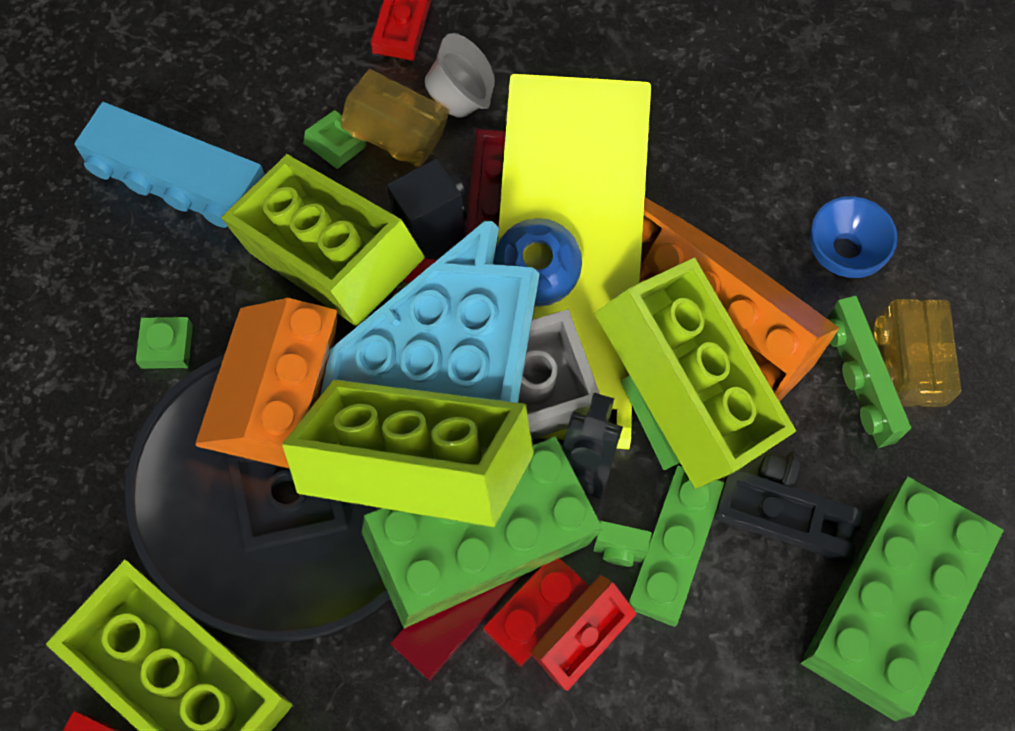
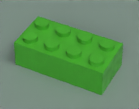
M556 436L532 446L534 455L495 527L385 508L364 516L362 535L403 628L586 547L603 529Z
M907 476L889 493L800 664L894 721L915 715L1004 530Z

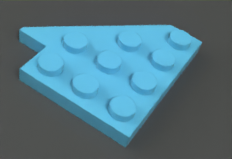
M484 221L329 350L320 396L333 380H342L518 403L540 273L533 267L494 265L493 260L499 227L492 221Z

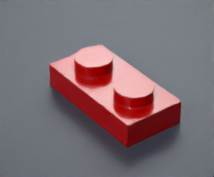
M384 0L371 40L372 52L374 54L414 60L431 0Z
M558 558L543 565L483 627V630L508 656L522 667L532 656L529 651L590 586Z
M600 575L529 652L552 680L565 691H568L637 614L615 584Z

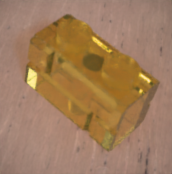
M369 69L361 78L359 84L347 96L340 127L348 131L354 138L368 141L388 151L399 161H407L417 167H421L430 152L433 151L440 141L450 110Z
M896 299L891 301L883 314L877 317L874 335L877 345L884 346V363L902 406L944 407L949 405L962 392L950 302L948 300L919 301V299Z

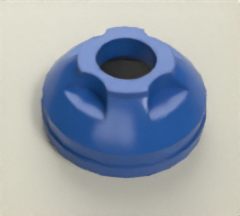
M855 196L840 197L823 205L811 224L809 235L810 247L820 264L830 272L848 278H862L879 271L893 256L898 239L896 226L889 214L876 203ZM838 239L853 241L858 248V256L854 258L840 256L834 249V241Z
M527 219L515 224L502 236L495 250L494 265L528 267L523 260L525 249L534 243H542L548 246L552 251L553 259L548 267L536 270L540 274L534 307L549 306L561 301L576 286L581 273V251L576 239L561 224L549 219Z

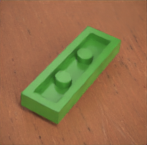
M857 296L840 299L827 319L840 328L830 344L838 348L843 360L842 371L845 383L850 390H855L861 405L860 418L862 425L869 435H873L877 447L881 448L896 444L911 429L910 423Z
M677 466L651 537L648 553L642 563L628 602L635 612L673 627L678 624L725 485L724 482L715 480L695 489L683 467Z

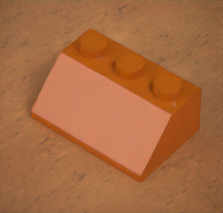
M290 298L240 308L196 440V447L289 468L282 443L318 400L328 353L333 347L336 338L337 310Z

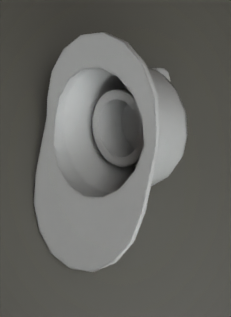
M456 33L447 34L441 41L437 59L425 77V86L434 100L433 114L439 117L449 113L457 118H462L478 108L487 109L491 104V96L494 89V74L491 65L474 43Z

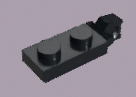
M594 392L587 415L573 411L562 450L585 495L602 499L623 426L608 422L615 398Z

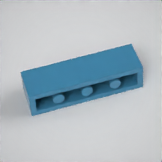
M105 102L100 104L74 143L85 160L84 166L97 177L106 180L109 177H113L123 181L127 187L138 194L148 195V193H152L162 197L173 208L184 212L189 208L203 214L209 222L222 228H226L227 225L221 217L265 175L262 166L258 163Z

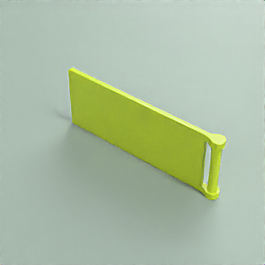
M513 74L510 76L497 246L508 229L519 222L534 218L549 219L557 222L569 230L576 239L582 259L581 273L576 286L561 301L549 306L534 307L533 320L569 309L599 393L615 398L612 410H617L615 424L623 426L617 449L629 450L632 428V404L620 382L628 377L629 373L594 313L628 288L640 283L651 84L640 81ZM542 243L529 245L523 253L524 263L535 270L548 267L553 259L550 248ZM567 429L538 438L550 439L556 436L557 440H565Z

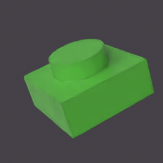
M334 110L305 131L303 144L338 169L366 148L368 135Z
M188 317L141 318L136 363L141 369L189 368L193 324Z
M600 521L603 529L596 536L593 552L603 554L604 561L618 566L630 567L633 566L634 561L643 563L648 553L652 532Z

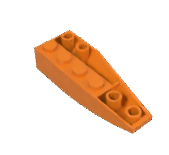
M645 197L640 283L695 257L780 402L816 364L840 328L729 248Z

